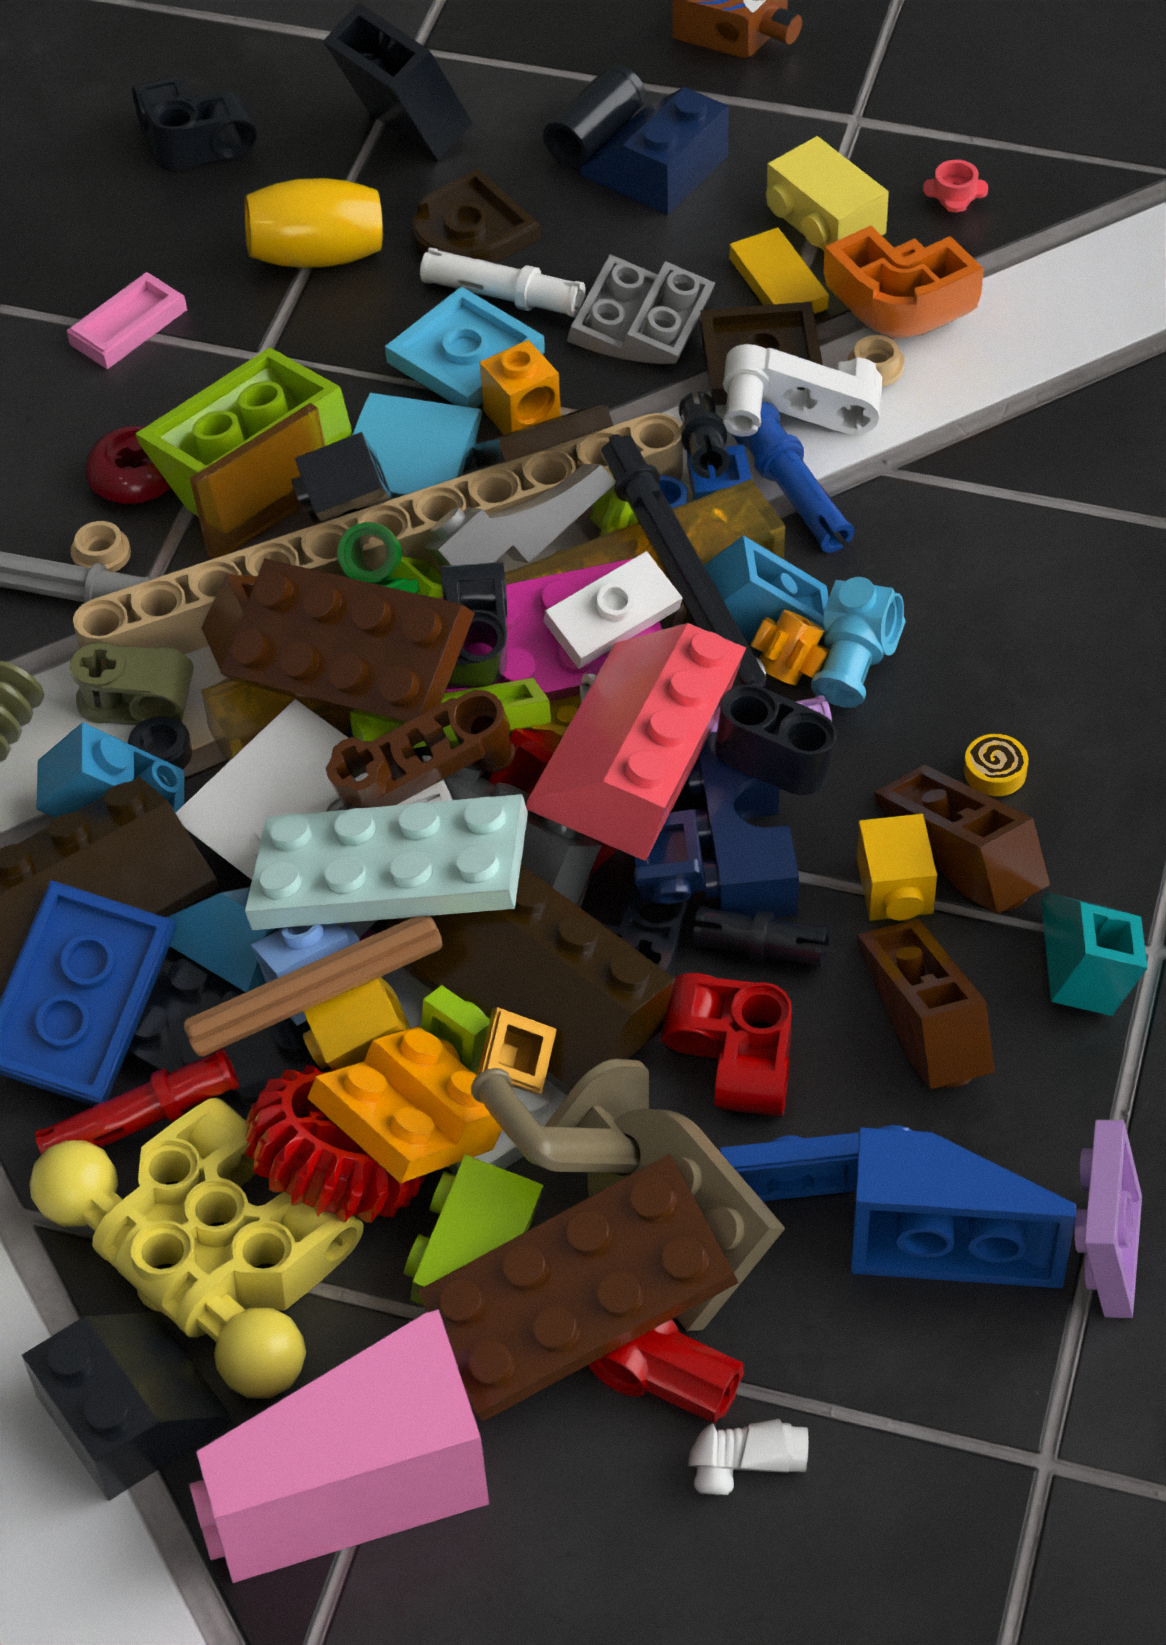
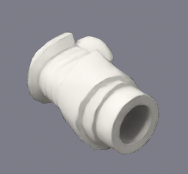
M780 1419L749 1424L748 1427L743 1429L735 1428L734 1430L726 1429L725 1431H717L714 1423L710 1424L698 1435L690 1451L688 1466L697 1468L694 1479L696 1490L702 1494H729L734 1487L733 1470L805 1472L808 1459V1428L792 1427L791 1423H782Z

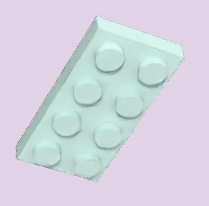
M523 795L420 802L405 805L266 817L245 909L252 930L515 909L528 816Z

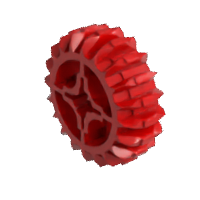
M306 1065L301 1073L285 1069L280 1078L269 1079L265 1089L259 1093L257 1102L252 1104L246 1121L248 1128L245 1134L247 1141L245 1154L254 1160L253 1172L261 1177L269 1178V1190L289 1194L292 1206L304 1203L313 1207L317 1216L323 1211L334 1213L344 1223L352 1215H356L368 1223H372L378 1214L383 1217L393 1218L399 1207L409 1206L412 1198L418 1194L427 1174L399 1183L307 1098L316 1076L338 1070L336 1067L334 1069L330 1068L327 1072H321L314 1066Z

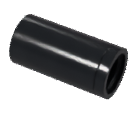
M611 64L607 66L544 128L543 139L550 154L558 162L571 168H578L584 165L644 105L646 91L642 81L632 70L623 65Z

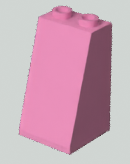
M439 1309L421 1315L196 1451L204 1480L189 1484L210 1560L225 1557L233 1583L488 1505L489 1499L481 1437Z

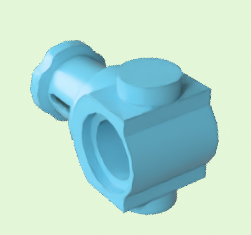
M853 577L846 581L835 580L824 610L823 621L825 630L824 642L830 651L823 670L816 673L811 682V689L817 696L824 695L827 702L847 708H854L864 702L866 689L863 684L869 667L878 664L884 655H892L895 652L906 622L904 618V603L900 593H895L894 589L890 587L873 585L869 579L864 577Z

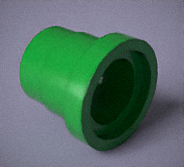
M373 522L358 523L350 527L341 537L337 551L338 561L344 573L351 579L378 583L387 579L399 566L402 558V548L395 535L387 527ZM373 536H377L383 541L387 551L385 562L376 570H372L366 565L362 555L365 543Z

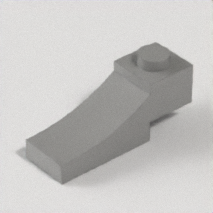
M583 464L552 489L515 507L491 514H486L483 509L467 507L462 512L459 507H456L433 526L431 531L436 537L424 548L440 566L496 562L505 552L513 561L530 563L616 482L602 465Z

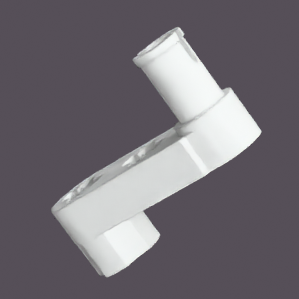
M751 344L738 345L727 353L723 386L728 395L723 423L726 430L735 436H751L758 431V427L761 426L762 402L773 404L778 412L845 434H864L871 431L878 424L882 376L877 371L876 364L868 359L856 357L850 361L838 362L832 369L773 348L766 349ZM798 387H803V388H805V390H803V391H802V390H797V389H798Z

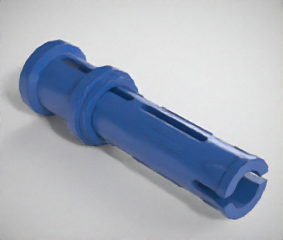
M762 402L761 426L758 427V431L751 436L745 437L732 434L733 438L739 445H744L751 451L755 457L754 467L760 476L770 481H775L817 539L821 549L827 553L842 549L843 545L832 531L835 533L838 531L843 539L849 543L854 536L855 529L844 518L804 463L803 445L796 436L785 432L780 425V414L775 406L769 402Z

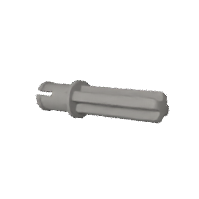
M0 551V587L86 603L92 599L154 579L153 577H139L108 571L107 567L101 563H95L91 568Z

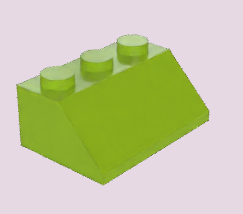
M269 347L135 434L142 449L186 509L220 531H224L231 525L240 522L247 514L274 496L286 491L292 485L291 479L300 476L294 458L353 435L341 387Z

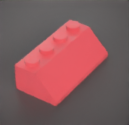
M689 623L615 643L526 803V809L646 861L719 717L721 701L724 694L732 688L746 647Z

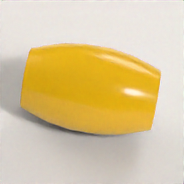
M315 178L276 183L245 195V233L248 255L251 258L279 266L316 268L351 263L381 250L382 213L379 193L376 189L345 180Z

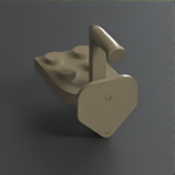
M612 1059L592 1068L578 1081L544 1127L539 1124L511 1089V1077L507 1071L500 1068L487 1069L481 1072L471 1084V1094L474 1099L484 1104L494 1120L529 1162L556 1172H588L589 1197L671 1154L739 1281L738 1284L677 1316V1320L686 1331L704 1330L785 1229L693 1121L674 1111L649 1109V1071L639 1060Z

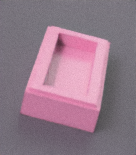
M146 272L66 330L69 345L104 368L109 369L187 311L185 296Z

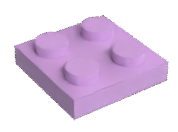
M1095 1120L1093 1148H1082L1081 1186L1083 1191H1089L1088 1209H1077L1074 1227L1075 1246L1078 1253H1085L1086 1287L1088 1290H1097L1104 1317L1133 1318L1142 1193L1125 1121Z

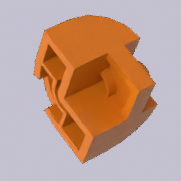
M869 226L825 246L824 276L826 286L868 328L893 339L925 335L969 314L978 307L982 292L984 268L951 236L927 247H923L914 238L894 248L872 226Z

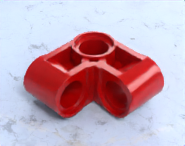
M685 973L676 976L663 1022L660 1042L665 1043L669 1048L679 1053L717 1058L719 1063L714 1105L719 1109L783 1117L789 1078L792 1019L791 1001L786 992L777 985L767 982L754 983L721 979L701 973ZM756 1022H765L773 1026L758 1029L750 1025Z

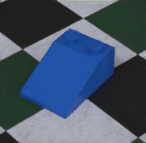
M898 1125L883 1126L879 1129L860 1127L851 1274L1063 1288L1076 1220L1075 1203L935 1133L912 1131L909 1128Z

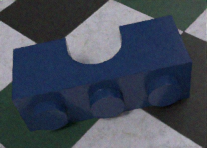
M717 731L711 732L686 780L688 797H700L701 809L695 810L701 848L708 847L710 860H702L706 891H704L705 899L716 898L718 910L754 916L758 910L773 912L774 918L797 916L799 873L790 825L765 828L753 826L745 822L757 816L779 814L780 788L723 762L717 755L715 748Z

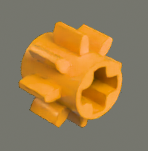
M783 610L778 622L768 617L765 620L763 619L750 644L755 649L762 651L759 659L764 666L765 673L795 686L803 673L813 678L821 669L830 651L828 648L818 644L825 631L822 627L788 610Z

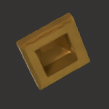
M499 1007L493 1008L477 1074L487 1069L500 1068L508 1072L511 1077L512 1087L535 1095L542 1094L557 1029Z

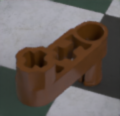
M475 690L457 699L450 698L372 742L361 741L354 737L340 741L333 747L331 759L325 769L328 779L347 809L393 806L476 761H479L478 765L488 772L505 770L512 764L516 750L509 738L510 723L501 701L495 694L486 690ZM450 724L457 741L461 744L455 748L452 747L443 730L444 727ZM424 741L431 748L433 758L422 763L415 755L413 747L417 743ZM368 773L366 778L356 781L359 775Z

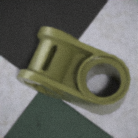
M104 642L90 643L82 646L74 653L70 660V671L75 683L80 686L76 693V705L81 716L88 721L138 725L152 717L167 716L182 722L194 670L192 661L184 653L167 647L142 648L112 645ZM101 659L106 661L107 670L102 671ZM98 695L100 696V707L95 702V696Z

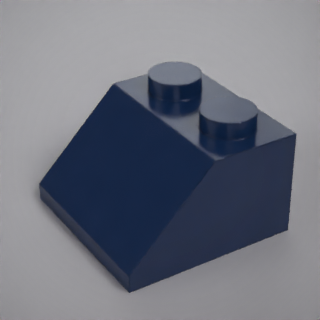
M683 87L641 109L581 166V176L669 215L728 157L729 106L687 87Z

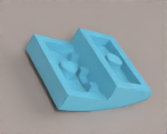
M370 393L361 411L353 435L362 432L375 451L394 499L463 476L465 465H471L472 448L475 447L482 411L478 408Z

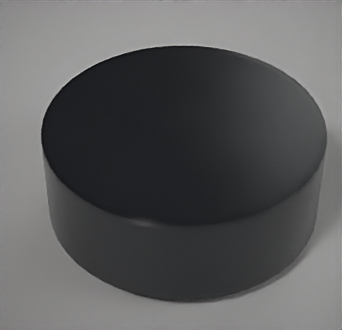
M157 716L146 719L134 727L129 735L128 744L181 769H184L192 758L193 750L189 731L181 721L175 718Z

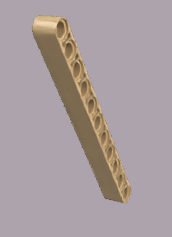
M646 414L517 459L496 464L92 599L82 604L76 610L73 617L79 649L90 643L104 642L112 645L142 648L167 647L186 654L209 646L201 627L226 574L258 576L265 558L350 578L344 573L339 564L337 551L343 534L350 527L358 523L373 522L387 527L399 541L402 548V556L430 561L439 568L440 565L424 547L436 537L431 529L444 515L456 507H459L462 512L467 507L483 509L486 514L515 507L552 489L583 464L602 465L615 481L601 455V448L609 442V437L619 434L621 437L631 436L646 463L655 466L660 476H671L681 480L683 474L681 424L674 417L667 414ZM593 505L575 521L589 517ZM377 536L371 537L363 547L362 555L364 562L372 570L380 568L385 562L387 554L385 544ZM101 659L102 671L107 670L106 661Z

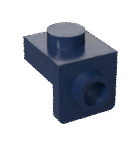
M694 809L671 812L647 860L644 861L635 857L636 868L634 869V878L642 900L652 899L654 903L664 905L677 904L689 900L692 897L691 893L706 891L698 822Z

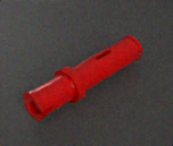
M221 1048L215 1051V1053L170 1073L167 1069L162 1068L151 1074V1081L110 1100L101 1102L45 1129L36 1130V1143L41 1155L46 1149L62 1141H88L102 1148L168 1118L173 1123L185 1115L187 1109L229 1090L240 1088L239 1079L228 1054Z

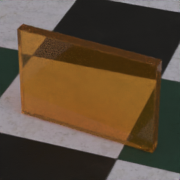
M312 403L304 406L189 478L207 554L210 559L231 553L301 508L291 481L292 478L300 476L294 458L325 446L319 411Z

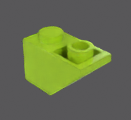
M464 1155L456 1175L444 1171L429 1211L440 1214L431 1238L418 1234L404 1268L403 1274L414 1278L410 1301L424 1305L418 1290L527 1232L539 1205L543 1184L468 1155Z

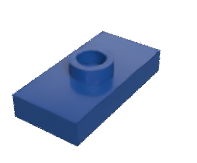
M858 1133L812 1138L788 1135L778 1137L767 1143L720 1148V1153L762 1201L852 1192L856 1189L859 1148Z

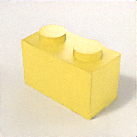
M818 136L768 163L767 206L777 217L785 219L800 231L812 245L818 246L825 251V246L869 226H872L881 235L886 233L889 191Z

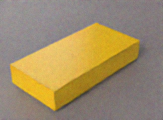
M779 228L729 244V259L763 305L812 302L814 314L828 309L829 294Z

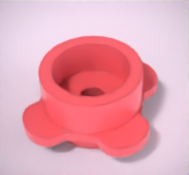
M948 160L936 168L935 179H928L924 182L923 192L928 197L937 198L946 210L962 212L972 200L984 198L988 194V184L984 180H978L979 173L973 164L964 160Z

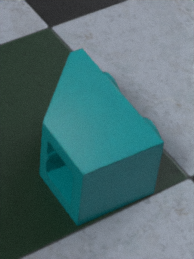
M1046 892L1041 899L1051 1002L1113 1016L1148 969L1141 916Z

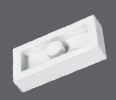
M646 551L547 609L543 622L578 669L610 651L615 643L634 637L679 610L683 598Z

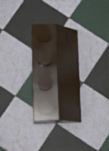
M140 776L130 782L113 786L103 797L74 813H67L57 817L47 828L20 843L7 845L0 849V999L50 880L163 917L177 913L220 888L215 875L169 802Z
M522 864L520 866L515 909L431 916L439 930L443 946L440 950L402 967L431 991L443 985L462 1000L475 1004L489 1019L491 1018L492 1009L499 1007L557 1029L545 1079L567 1096L578 1081L592 1068L612 1059L627 1060L661 1032L675 983L674 977ZM413 917L389 919L382 931Z

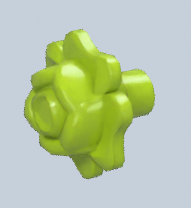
M615 485L593 504L592 512L589 515L590 521L601 528L600 541L605 543L607 541L613 542L617 534H621L629 527L643 532L628 502L621 501L615 494Z

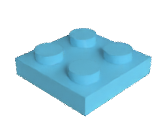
M461 286L387 344L385 351L388 364L454 405L477 408L483 403L479 362L526 340H529L543 354L545 353V344L542 334Z

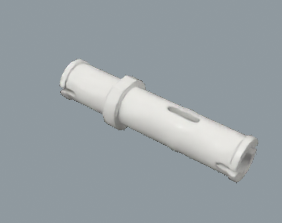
M429 248L421 262L420 276L424 283H434L456 289L462 286L475 294L515 302L516 308L526 311L538 307L568 314L570 317H576L585 301L586 289L584 282H573L543 275L539 268L525 265L522 269H517L480 259L438 251L435 248Z

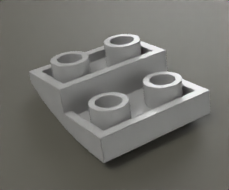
M610 254L570 327L567 342L624 360L654 364H676L700 317V310H703L716 283L666 261L657 275Z

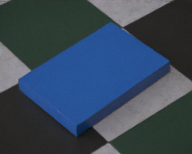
M50 880L0 999V1075L91 1106L107 1101L176 932L175 920Z

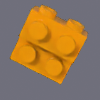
M420 1026L372 1040L364 1062L316 1076L307 1097L399 1183L462 1162L464 1155L475 1157L492 1151L502 1131V1128L494 1120L484 1104L475 1100L471 1094V1084L478 1074L471 1072L459 1061L458 1052L452 1043L445 1039H438Z

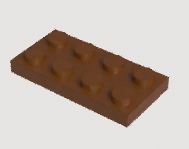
M264 558L220 674L234 682L403 725L441 704L475 613L459 603Z
M671 1154L421 1288L418 1290V1293L427 1312L439 1309L467 1397L475 1414L482 1421H485L738 1284L739 1281Z

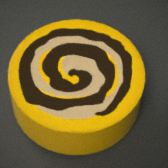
M987 734L975 739L968 746L965 753L964 776L973 789L988 796H1006L1020 789L1026 780L1028 754L1024 746L1016 739L1003 734Z

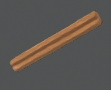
M431 916L413 917L190 1017L184 1022V1030L195 1053L198 1056H206L440 950L443 946L441 935Z

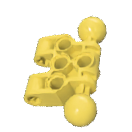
M216 1097L199 1104L141 1147L138 1174L139 1187L124 1199L116 1194L118 1186L117 1170L106 1152L100 1147L88 1141H62L46 1149L34 1163L29 1183L31 1198L44 1218L62 1227L85 1226L88 1224L95 1231L92 1241L94 1250L104 1260L111 1263L137 1289L138 1297L145 1306L168 1316L188 1337L197 1338L207 1333L216 1342L214 1351L216 1369L229 1389L246 1398H272L288 1390L293 1385L303 1367L306 1356L304 1337L291 1317L279 1312V1310H287L351 1254L363 1234L364 1225L360 1218L352 1215L344 1223L334 1213L323 1211L317 1216L315 1209L304 1203L292 1206L291 1196L286 1192H282L270 1202L261 1206L248 1203L246 1194L241 1189V1186L255 1174L253 1172L254 1160L245 1154L247 1145L245 1134L248 1125H246V1120L222 1099ZM168 1182H178L176 1184L166 1185V1183ZM218 1222H225V1223H226V1224L221 1225V1226H209V1225H211V1224H213V1223H218ZM164 1264H174V1266L166 1269L156 1268ZM261 1264H275L270 1268H255Z

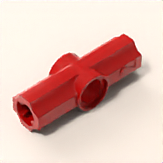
M672 1319L589 1364L595 1376L617 1392L638 1397L643 1395L645 1391H648L714 1424L721 1417H725L736 1397L739 1384L744 1375V1363L679 1333Z

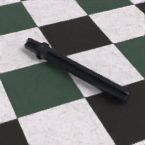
M619 434L609 437V442L601 448V455L616 481L614 486L615 494L621 501L628 502L670 581L682 596V602L695 626L708 632L716 633L729 641L746 647L732 688L750 684L764 687L766 685V676L658 485L660 474L657 468L646 463L631 436L621 437Z

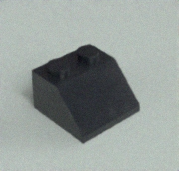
M157 1313L84 1316L22 1354L36 1396L108 1502L232 1423L229 1412Z

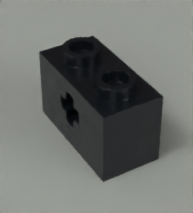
M362 432L294 458L300 476L291 479L292 485L304 513L308 512L312 522L318 520L325 522L393 499L378 457Z

